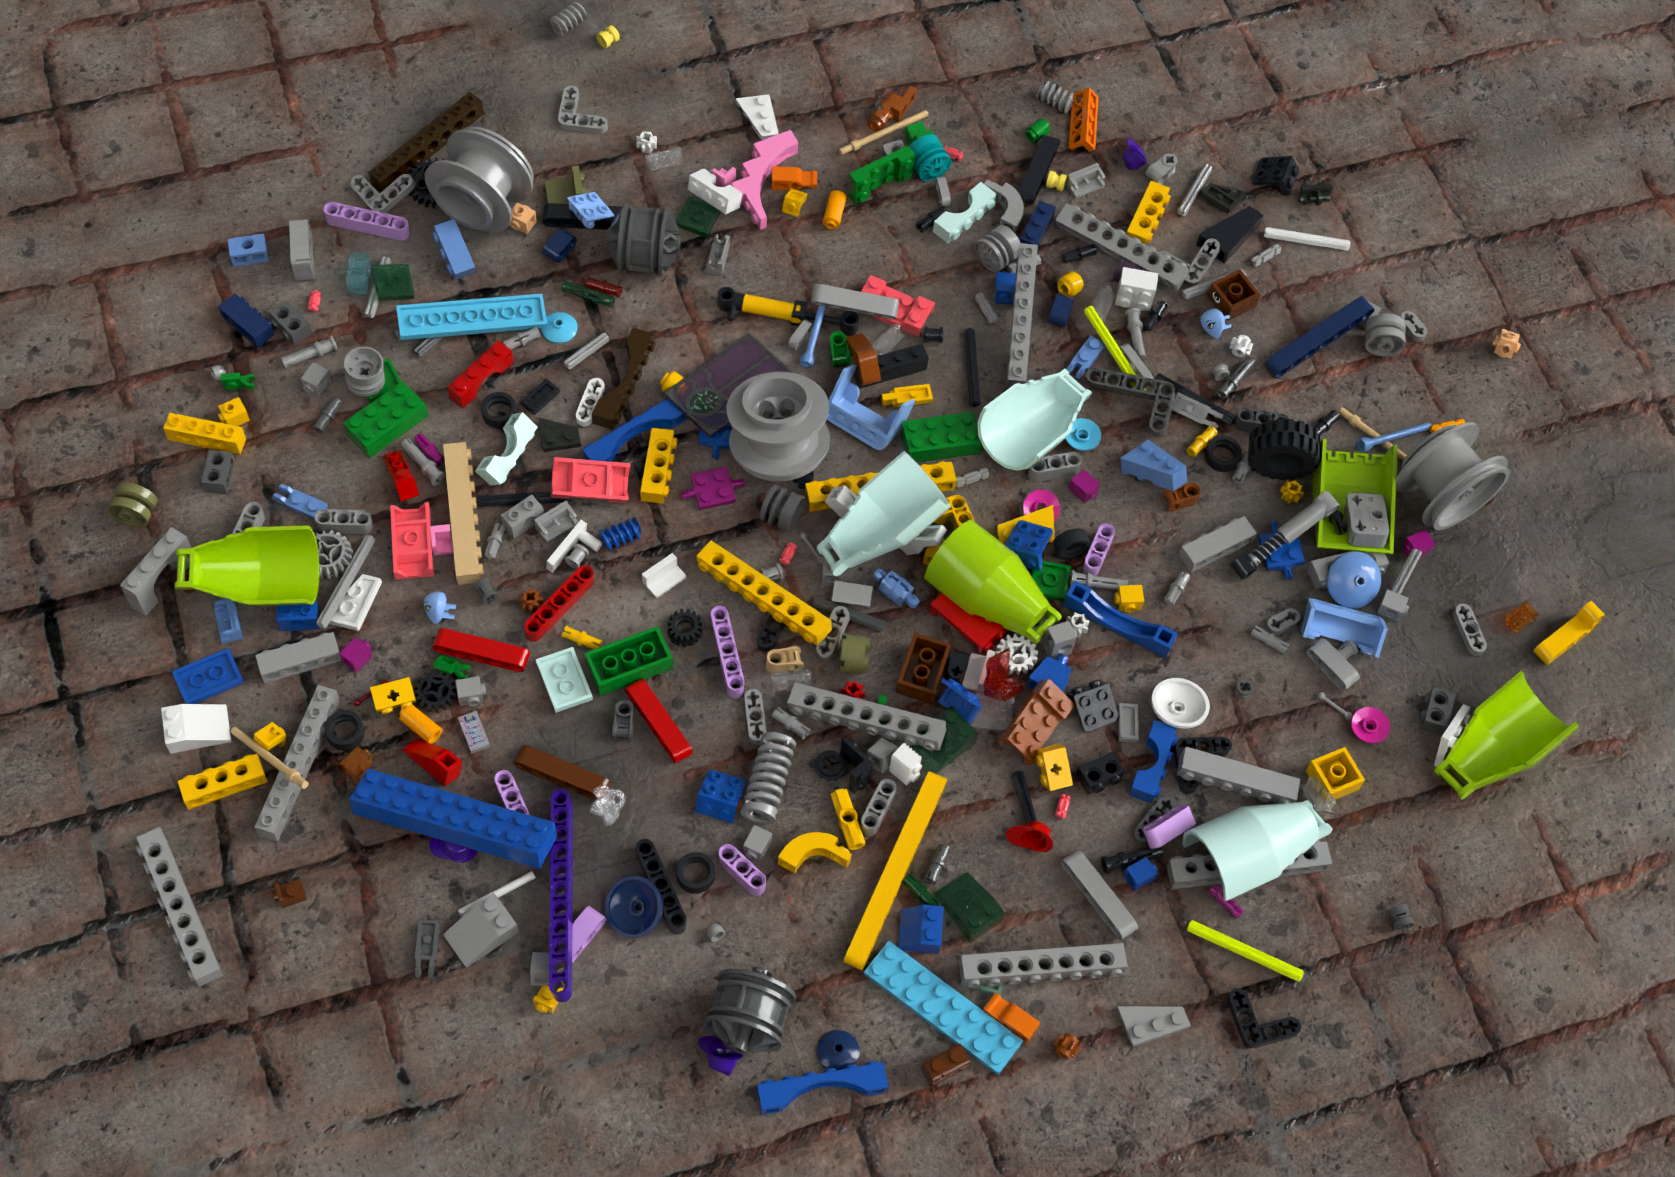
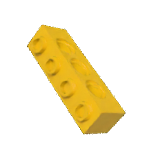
M1150 181L1127 230V236L1138 238L1144 245L1146 243L1150 244L1153 237L1151 232L1152 230L1156 231L1159 224L1157 219L1158 217L1162 218L1165 208L1163 206L1168 205L1171 196L1168 195L1169 187Z
M169 413L163 427L166 437L170 441L232 452L241 455L246 441L242 427Z
M652 428L640 491L641 501L663 504L664 497H668L669 486L666 485L667 481H671L672 470H669L670 465L674 464L675 454H672V450L677 447V438H674V430Z
M257 753L255 755H246L237 761H228L217 768L205 769L202 773L185 776L182 780L178 781L184 803L189 810L262 785L268 781ZM241 771H247L244 775H238ZM221 778H227L224 782H218ZM206 784L205 788L198 789L199 786Z

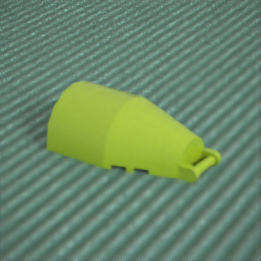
M973 520L966 521L952 532L935 553L927 567L924 579L968 614L983 617L985 621L990 623L991 621L998 623L1005 629L1025 636L1034 644L1041 640V636L1047 631L1048 627H1051L1062 618L1061 614L1050 606L1019 556ZM1045 615L1049 618L1035 632L1032 628Z
M310 526L250 527L242 532L230 534L225 538L216 541L212 540L193 548L176 549L178 565L175 589H194L248 606L313 605L316 600L320 575L319 554L315 534ZM186 557H190L189 581H185Z
M1520 671L1476 708L1473 717L1466 724L1462 735L1457 739L1446 759L1434 769V772L1441 776L1457 792L1461 799H1465L1474 790L1533 768L1577 731L1579 726L1576 721L1568 726L1554 716L1536 697L1527 684L1524 673ZM1448 769L1451 770L1464 787L1447 771Z

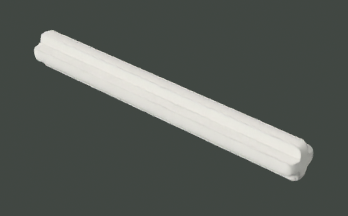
M1266 227L1264 230V237L1346 251L1350 248L1349 240Z

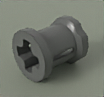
M489 578L481 579L474 585L475 590L482 597L483 604L493 602L498 597L497 592L493 591L490 585Z

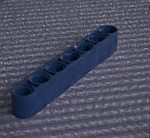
M1363 296L1358 297L1271 356L1264 365L1275 378H1280L1373 314L1375 309Z

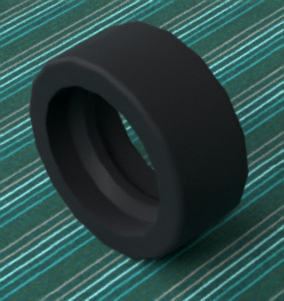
M495 392L484 398L481 404V413L484 422L488 426L502 429L510 416L517 413V407L511 395L505 392ZM501 403L508 405L510 412L503 417H493L489 415L488 409L494 404Z
M1217 436L1210 440L1207 445L1205 460L1212 469L1218 472H1228L1236 468L1241 458L1242 450L1235 439L1229 436ZM1225 447L1233 453L1234 457L1230 461H1222L1213 455V449Z
M1081 528L1062 532L1052 543L1058 558L1062 560L1077 558L1086 553L1091 546L1086 531Z
M346 710L338 711L331 715L326 721L324 729L330 745L343 751L354 749L360 745L365 734L361 718L356 713ZM344 721L353 722L357 728L354 736L346 740H338L334 737L333 729L337 724Z
M691 852L679 860L677 865V881L681 888L694 894L707 891L712 886L715 880V866L712 859L706 854ZM691 863L704 864L708 870L707 878L700 883L688 882L684 877L685 867Z

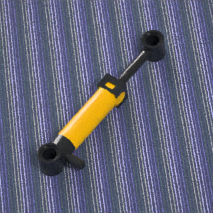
M722 287L718 291L717 306L721 311L728 312V321H734L736 310L791 321V325L799 326L805 318L815 320L816 313L807 312L808 302L795 300L794 304L738 293L730 287ZM847 311L842 314L841 318L823 315L822 322L840 325L841 332L846 336H852L858 331L859 316L853 311Z

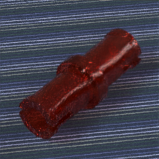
M588 277L585 282V288L599 291L603 295L606 293L619 298L622 294V286L610 284L606 280L600 281Z

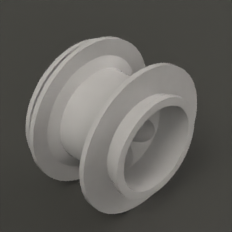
M472 126L454 132L447 141V153L451 161L439 160L429 165L425 172L427 188L439 207L450 218L455 219L461 225L488 233L502 232L508 228L512 221V212L508 202L524 201L532 193L534 175L530 163L516 146L493 131Z
M790 372L764 373L741 383L731 393L727 402V418L732 427L729 446L735 461L749 474L769 481L793 480L813 471L824 459L830 446V434L825 424L829 413V402L824 390L813 380Z
M1474 422L1458 426L1448 425L1435 431L1416 445L1401 463V471L1396 477V490L1400 493L1410 492L1417 488L1422 490L1431 501L1422 515V522L1426 526H1433L1435 530L1447 529L1475 513L1500 491L1510 476V470L1507 468L1508 461L1504 456H1495L1482 461L1473 451L1471 446L1480 432L1478 425Z

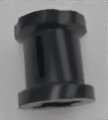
M925 326L924 343L928 341L943 343V327L935 329Z

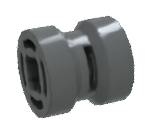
M1407 904L1397 905L1388 910L1390 917L1394 920L1393 926L1395 931L1405 930L1414 926V921L1408 914L1410 910Z

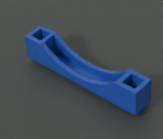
M665 398L660 404L650 407L640 416L633 417L625 425L618 426L610 434L603 435L595 443L588 444L583 449V460L613 462L619 449L633 437L650 431L652 428L673 429L688 420V415L670 398Z
M1077 581L1073 582L1066 594L1063 604L1066 608L1081 615L1085 614L1084 617L1164 658L1167 657L1178 635L1177 632L1161 624L1143 622L1121 613L1103 601L1092 589Z
M870 1061L865 1066L848 1065L845 1069L837 1071L835 1068L824 1070V1073L815 1074V1072H808L803 1074V1077L797 1078L786 1076L781 1081L775 1082L772 1079L764 1080L761 1084L757 1085V1094L761 1115L783 1112L800 1095L821 1087L847 1088L867 1097L887 1093L889 1086L884 1062Z

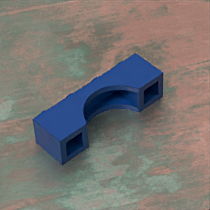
M1154 720L1145 745L1153 751L1156 764L1150 769L1137 771L1129 796L1152 803L1154 797L1158 798L1161 791V786H1158L1159 781L1164 780L1167 769H1164L1165 763L1169 764L1172 757V752L1169 750L1171 746H1175L1178 738L1175 735L1176 727Z

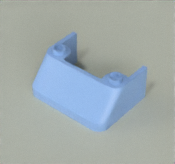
M853 364L844 368L828 400L829 413L827 420L874 449L882 450L889 445L900 431L902 421L907 420L916 400L911 399L903 403L899 411L890 412L885 419L857 402L860 394L859 388L850 382L857 368V365Z
M1309 598L1301 633L1303 637L1315 639V637H1320L1321 635L1343 642L1350 640L1360 648V652L1368 655L1373 653L1375 657L1379 658L1388 628L1383 618Z

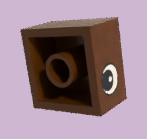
M1240 269L1212 282L1207 294L1223 315H1229L1230 318H1227V321L1255 308L1260 298L1259 292Z

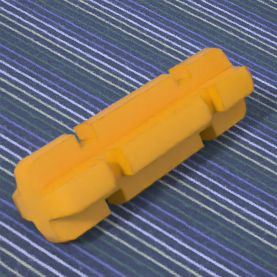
M1457 419L1456 422L1452 420L1440 423V425L1433 424L1430 431L1432 434L1445 426H1458L1464 424L1465 421L1464 419Z

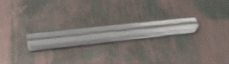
M372 535L364 537L316 622L319 628L326 629L375 543Z

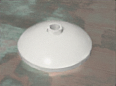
M1170 678L1160 682L1155 687L1151 696L1152 708L1156 715L1166 724L1176 728L1188 729L1200 725L1205 721L1210 710V703L1206 693L1197 684L1182 678Z

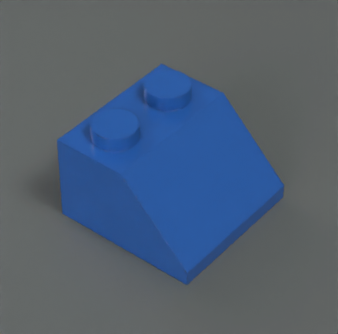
M923 904L901 909L898 948L904 951L939 954L942 940L944 906Z

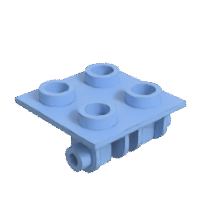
M595 192L567 197L570 210L575 213L576 217L582 221L586 228H593L595 220L615 216Z

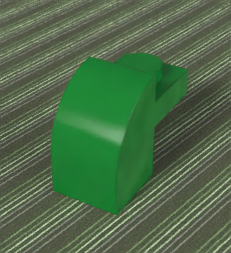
M923 121L909 125L903 130L909 146L918 138L933 134L932 129L926 131Z

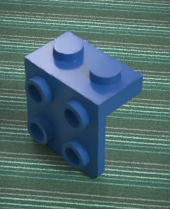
M997 273L995 303L1013 304L1016 273Z
M1020 520L1007 539L1005 546L1019 556L1026 568L1040 571L1043 567L1042 552L1053 535V530Z
M942 678L941 682L948 687L938 702L966 723L971 724L983 707L978 702L980 698L966 690L957 681L951 678L948 680Z
M709 770L697 795L695 812L733 824L746 781L718 771Z

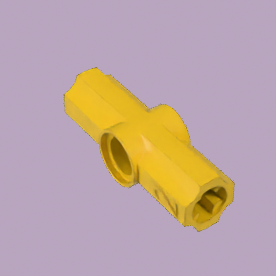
M847 789L835 790L830 794L839 820V827L842 829L848 849L858 850L865 846L866 843L857 820V812L853 808ZM850 817L853 821L846 822L843 818Z

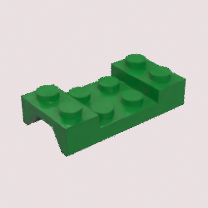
M907 145L849 173L854 190L847 193L848 197L854 204H857L869 198L870 190H875L885 183H890L893 179L897 183L909 180L913 177L915 153Z

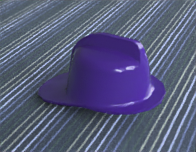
M1127 138L1128 146L1122 155L1125 160V166L1130 170L1132 168L1140 169L1145 164L1149 165L1145 153L1140 146L1132 139Z
M433 837L430 839L429 847L431 852L442 859L464 863L473 859L477 854V850Z
M701 1037L697 1043L700 1049L707 1053L710 1068L727 1076L731 1075L737 1060L741 1059L743 1054L729 1050L722 1043L723 1041L717 1037Z

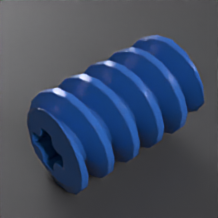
M632 517V522L630 519H626L625 524L619 522L618 527L612 525L611 530L606 527L604 528V533L599 530L601 541L610 552L612 551V545L617 549L619 548V542L626 546L627 539L631 543H633L634 536L638 541L640 540L641 528L636 517Z

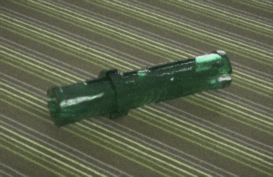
M564 280L561 287L562 291L591 300L594 304L600 303L612 308L615 303L614 296L601 293L598 289L592 290Z

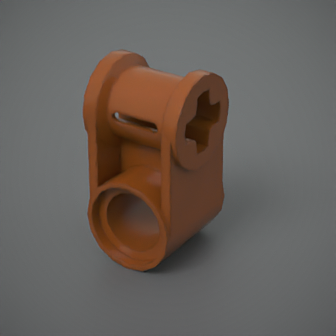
M1188 483L1175 491L1166 489L1163 491V496L1168 501V509L1176 511L1196 505L1201 489L1196 483Z

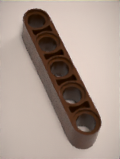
M522 745L513 762L520 770L599 802L603 800L611 784L607 778L528 745Z

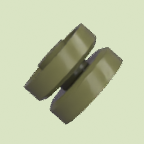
M121 482L117 484L113 494L114 498H111L107 512L120 523L143 528L147 526L151 512H153L158 499L145 487L134 483Z

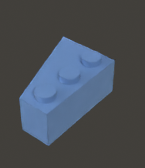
M455 219L435 225L432 236L439 248L442 259L447 264L446 268L449 275H452L454 280L475 273V265Z
M1146 440L1120 458L1122 474L1124 475L1131 474L1137 476L1138 480L1143 481V479L1152 481L1153 485L1175 491L1187 483L1186 465L1150 440Z

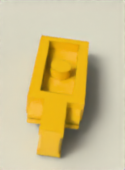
M930 384L894 388L889 393L882 394V406L892 405V407H901L903 403L911 399L916 400L914 405L933 403Z

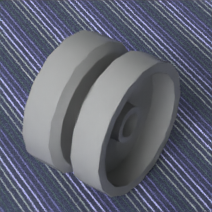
M1385 313L1372 316L1367 320L1365 324V346L1368 352L1376 356L1385 357L1399 354L1404 350L1406 346V325L1400 316Z

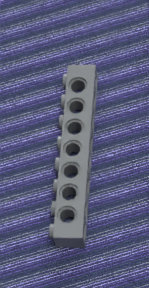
M1066 203L1055 220L1056 227L1089 245L1094 244L1097 249L1137 270L1159 273L1158 282L1175 291H1178L1188 275V268L1183 262L1172 260L1168 254L1157 252L1153 246L1142 244L1138 238L1127 236L1123 230L1112 228L1108 222L1104 220L1099 221L1093 214L1089 212L1084 213L1074 204L1069 205ZM1076 219L1081 220V222L1078 224L1073 223V221ZM1091 227L1096 228V230L1093 232L1088 231V229ZM1106 235H1109V236L1112 237V238L1109 239V240L1103 239V237L1106 236ZM1121 243H1124V244L1127 245V246L1124 247V248L1118 247V245L1121 244ZM1137 251L1142 253L1140 256L1133 255ZM1150 260H1156V261H1157L1156 264H1150V263H1148V262H1149ZM1171 268L1172 271L1167 273L1164 269Z
M1020 243L1018 248L1006 387H1012L1017 383H1026L1038 245Z
M796 682L787 702L789 711L794 715L809 716L816 721H828L832 725L847 726L855 731L859 729L866 731L870 735L878 734L885 736L889 740H901L908 745L916 744L923 746L927 750H940L946 733V722L943 720ZM808 702H814L812 705H806ZM828 706L833 707L830 710H825V708ZM846 711H850V712H851L849 715H844V714H843V713L846 712ZM865 716H869V717H870V718L867 719V720H863V719H862V718L865 717ZM883 721H888V722H889V723L886 724V725H882V724H881V722H883ZM902 726H907V727H908V728L905 729V730L899 729V728L902 727ZM920 731H926V732H927L926 734H923V735L918 734Z
M320 685L315 690L283 762L289 768L297 770L304 779L308 775L325 736L326 721L335 713L340 702L337 690ZM281 771L277 775L254 827L259 837L275 842L279 841L301 791V787L286 779L285 774Z
M159 827L136 837L139 845H136V849L140 857L144 856L146 860L143 866L147 874L151 873L153 877L150 883L154 892L159 891L161 896L157 898L162 910L166 908L168 913L165 916L169 928L173 926L175 933L172 934L176 945H181L183 951L179 952L184 964L187 962L190 969L187 970L191 982L196 981L200 987L222 977L223 974L162 829ZM160 851L159 855L151 857L154 852ZM167 869L164 874H158L160 870ZM175 886L171 892H166L168 887ZM182 904L179 909L173 910L175 905ZM183 922H189L187 927L180 928ZM197 940L194 945L188 946L189 941ZM204 957L202 963L195 964L198 958Z
M1317 840L1304 853L1309 855L1311 859H1306L1303 854H1300L1291 866L1288 865L1282 871L1279 877L1328 871L1332 865L1327 841L1320 842ZM1195 854L1188 858L1176 856L1166 866L1171 890L1223 884L1211 854L1205 856L1203 854ZM1205 866H1211L1214 871H1209ZM1186 868L1193 869L1194 873H1189Z
M1124 943L961 955L958 961L961 986L968 985L969 988L978 987L980 984L997 986L1001 982H1009L1010 985L1021 983V981L1038 983L1045 979L1055 982L1062 978L1078 980L1084 976H1090L1093 979L1100 978L1102 975L1118 977L1128 967ZM1099 959H1105L1108 965H1103ZM1079 960L1086 961L1088 966H1082ZM1059 962H1065L1068 968L1061 967ZM1039 963H1044L1048 969H1041ZM1018 965L1026 966L1028 971L1020 970ZM998 966L1005 967L1007 972L999 971ZM977 968H984L987 974L979 973Z

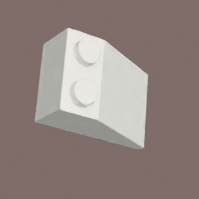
M179 704L161 708L165 744L170 754L232 742L227 705Z

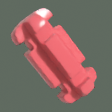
M947 145L944 147L951 159L962 160V151L959 152V150L952 147L948 148Z
M318 290L311 291L308 310L311 312L319 310L321 293Z
M792 542L786 545L787 548L785 547L781 555L782 558L779 559L783 565L790 564L789 560H792L796 552L795 550H797V546Z
M1060 795L1055 813L1057 818L1065 819L1071 799L1069 795Z

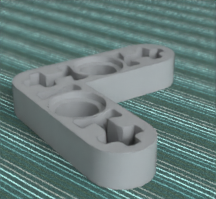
M567 86L563 91L558 115L559 127L570 131L595 134L605 133L608 130L607 119L602 116L577 114L579 90L575 86ZM567 105L573 107L571 110L564 109ZM580 121L587 122L586 125H579L578 123Z
M408 174L398 177L380 194L362 175H355L350 182L351 187L371 210L381 213H387L415 187L414 179ZM358 182L362 183V185L364 186L363 189H361L360 186L357 184ZM372 191L373 196L370 199H366V194ZM396 191L397 195L392 199L389 198V194Z
M1208 239L1191 265L1166 251H1160L1159 253H1166L1172 260L1183 262L1188 268V275L1184 282L1194 286L1200 283L1219 253L1220 244L1216 239ZM1212 244H1215V249H1212L1208 256V245L1211 246ZM1200 258H1205L1208 263L1205 266H1200L1197 261ZM1166 268L1164 269V271L1169 273L1172 271V269ZM1197 268V279L1190 280V275H1193Z

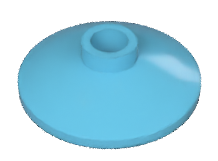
M556 312L546 317L547 327L541 328V331L548 341L560 344L566 343L575 337L578 326L576 320L571 315Z
M1079 418L1075 420L1069 435L1065 439L1074 449L1088 451L1094 449L1099 444L1101 431L1093 421Z

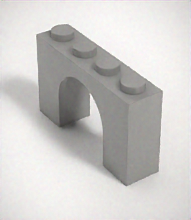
M171 527L121 583L120 586L131 608L147 616L158 603L154 593L156 579L168 564L177 569L178 557L176 556V549L191 548L187 536ZM186 557L187 570L190 566V557Z

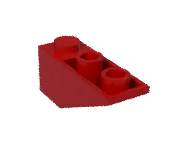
M401 450L392 451L384 455L383 459L400 500L404 501L419 496L414 476Z
M419 739L403 748L402 751L444 787L459 778L462 761L448 749Z

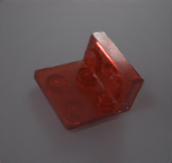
M1005 649L987 660V673L983 683L985 696L1005 702L1023 691L1024 684L1017 682L1016 679L1007 678L1010 650Z

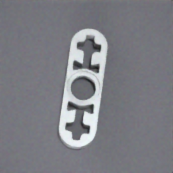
M593 378L587 384L576 411V422L580 426L585 427L592 423V412L605 391L604 382L600 378ZM596 385H599V387H597V389H596V391H595V394H594V393H593V392H594L593 387H596ZM588 399L595 400V403L593 405H587L585 401ZM585 410H586V411H587V417H585L584 419H581V417H583V416L585 415Z

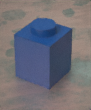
M1145 857L1126 868L1123 876L1135 892L1153 882L1158 873L1154 863Z

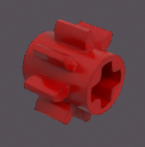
M856 680L851 683L846 682V688H841V694L858 699L865 698V692L862 691L864 685H859Z

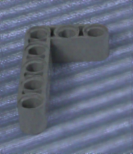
M1091 368L1087 372L1089 386L1094 389L1154 400L1155 403L1150 419V431L1156 437L1166 434L1175 400V388L1172 383L1101 368ZM1095 375L1100 376V379L1097 381L1091 380ZM1111 379L1118 380L1114 385L1109 384ZM1130 382L1136 384L1133 388L1126 386ZM1147 386L1153 387V390L1150 392H1147L1144 389ZM1166 389L1172 391L1169 395L1162 394ZM1162 406L1167 408L1165 412H1159L1158 409ZM1156 424L1163 425L1159 430L1153 428Z

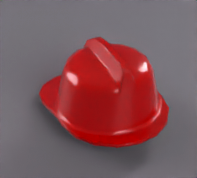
M1031 821L1023 826H1013L1006 831V838L1013 845L1038 852H1048L1053 848V841L1050 837L1051 829L1042 822Z

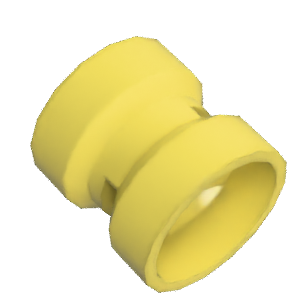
M610 25L604 32L600 31L597 33L596 38L599 44L606 49L611 46L612 42L615 43L620 40V35L617 29Z
M1050 171L1046 188L1056 187L1057 191L1063 192L1067 175L1061 174L1058 176L1056 172Z

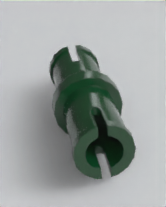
M909 874L902 881V884L914 894L916 900L919 899L924 905H939L940 902L927 891L928 888L925 885L922 886L912 874Z

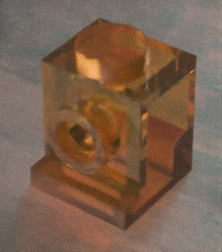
M1526 600L1522 605L1509 612L1504 621L1517 634L1533 624L1539 614Z
M357 746L341 762V766L346 774L359 783L361 781L360 775L362 773L365 774L367 769H370L371 759L374 756L367 749L362 750Z

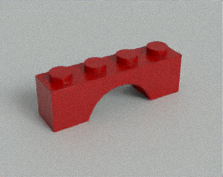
M498 340L447 387L449 399L464 409L476 398L479 387L487 377L496 372L502 374L514 363L512 350Z

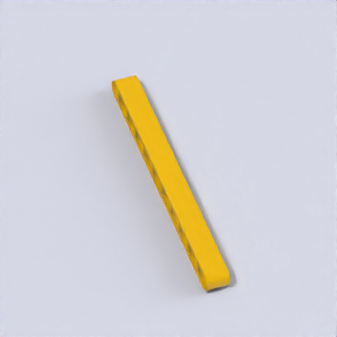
M930 771L928 772L852 939L843 963L863 971L945 788L947 778Z

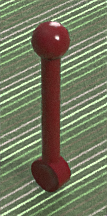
M387 679L383 680L381 684L389 683ZM371 691L360 699H355L353 704L360 706L362 701L372 695Z

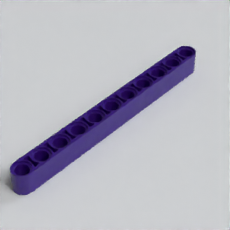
M558 789L551 796V821L555 822L557 838L550 849L549 989L554 999L563 1003L572 996L573 803L566 790ZM565 910L562 914H558L559 911ZM565 929L562 933H557L559 930ZM565 948L562 952H557L559 949ZM564 968L563 971L557 972L558 969ZM560 987H565L562 991L556 992Z

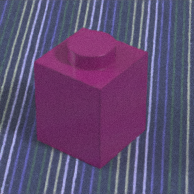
M1083 469L1071 480L1069 490L1083 503H1086L1089 499L1093 500L1098 495L1100 483Z
M1425 529L1407 537L1402 547L1407 556L1415 548L1422 552L1420 557L1431 553L1436 543Z
M356 637L339 653L341 661L356 673L373 657L369 643L365 640L360 641Z

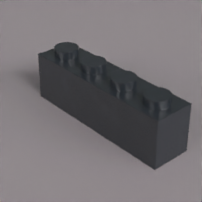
M918 344L877 356L881 376L880 382L862 385L858 365L853 376L859 389L925 371L927 370L929 357L923 344Z

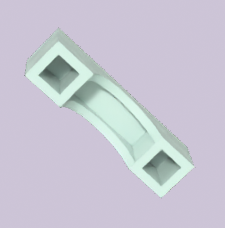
M980 182L969 191L968 204L970 208L962 213L944 212L934 221L933 232L948 244L953 239L956 240L961 232L968 230L974 221L980 220L987 210H991L995 206L996 193Z
M523 412L512 414L503 427L507 438L504 453L500 457L496 455L484 457L475 472L490 486L504 483L507 479V474L516 465L517 458L525 451L526 444L534 437L537 426Z

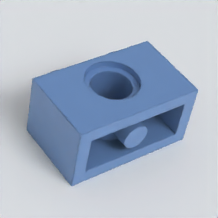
M264 234L228 239L229 254L233 267L269 262Z

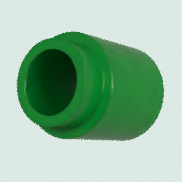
M1039 118L1027 128L1025 132L1026 138L1031 143L1038 142L1044 134L1047 135L1050 132L1049 122L1046 119Z

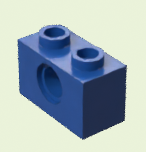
M317 601L313 605L277 606L276 621L279 630H319V626L316 625L320 616Z

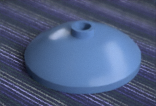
M1347 552L1340 555L1333 561L1327 573L1326 582L1329 594L1335 602L1343 607L1360 608L1366 606L1377 596L1381 586V573L1377 563L1369 555L1362 552Z

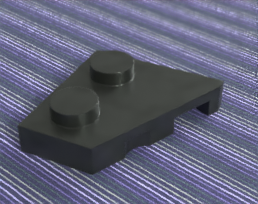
M1210 183L1201 191L1200 197L1229 214L1245 198L1247 193L1245 191H1241L1240 194L1231 192L1229 187H1221Z
M538 418L544 452L581 447L578 427Z

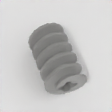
M572 2L569 6H566L565 9H562L550 18V25L554 33L558 37H562L563 33L567 34L568 29L572 30L573 26H578V22L582 23L583 19H587L586 11L577 2Z
M1050 81L1041 85L1036 94V99L1041 98V102H1046L1047 105L1052 104L1053 108L1058 107L1059 111L1064 110V113L1067 114L1073 104L1074 93L1067 96L1068 90L1061 93L1062 87L1055 90L1056 84L1049 87Z

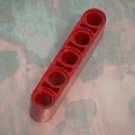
M580 566L525 622L524 629L527 640L531 642L540 640L594 584V572L590 566ZM582 576H588L589 578L583 579V578H581V577H582ZM576 589L575 592H569L568 590ZM563 602L564 604L556 605L555 603ZM544 615L551 616L548 619L542 618ZM533 628L538 629L536 632H530V631H529L530 629H533Z
M445 628L438 630L432 646L435 651L442 654L515 672H524L530 656V651L523 647Z
M643 678L624 688L630 701L675 764L693 754L690 744Z

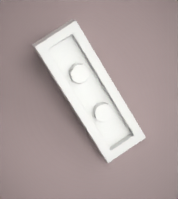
M580 520L547 560L546 569L553 573L579 540L596 552L602 547L603 542L586 531L587 523Z

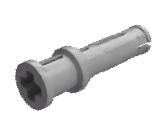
M1130 308L1124 313L1128 320L1127 329L1131 332L1134 351L1140 359L1142 356L1143 360H1145L1146 354L1141 332L1143 323L1140 321L1141 311L1138 308Z
M331 335L328 339L320 342L315 341L312 346L281 357V360L286 369L316 356L323 357L325 353L333 350L338 351V348Z
M408 438V441L405 439L401 443V447L419 465L421 473L430 479V483L433 486H437L444 481L446 474L436 467L434 461L427 459L411 439Z
M1071 570L1069 587L1072 586L1074 581L1090 589L1091 587L1118 590L1119 586L1128 585V580L1093 576L1090 572H1087V574L1076 573L1075 570Z

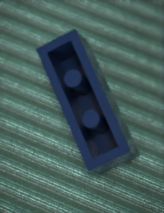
M1039 201L1020 238V243L1038 245L1039 248L1053 220L1055 206Z
M234 293L218 306L221 317L255 347L259 348L275 336L273 332L274 326L267 318L264 319L256 308L252 309L245 298H240Z

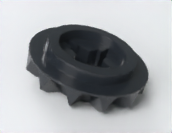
M824 751L815 760V772H817L820 778H824L827 781L837 780L843 776L846 770V761L836 751ZM827 760L831 765L835 764L833 772L829 768H825L827 767Z

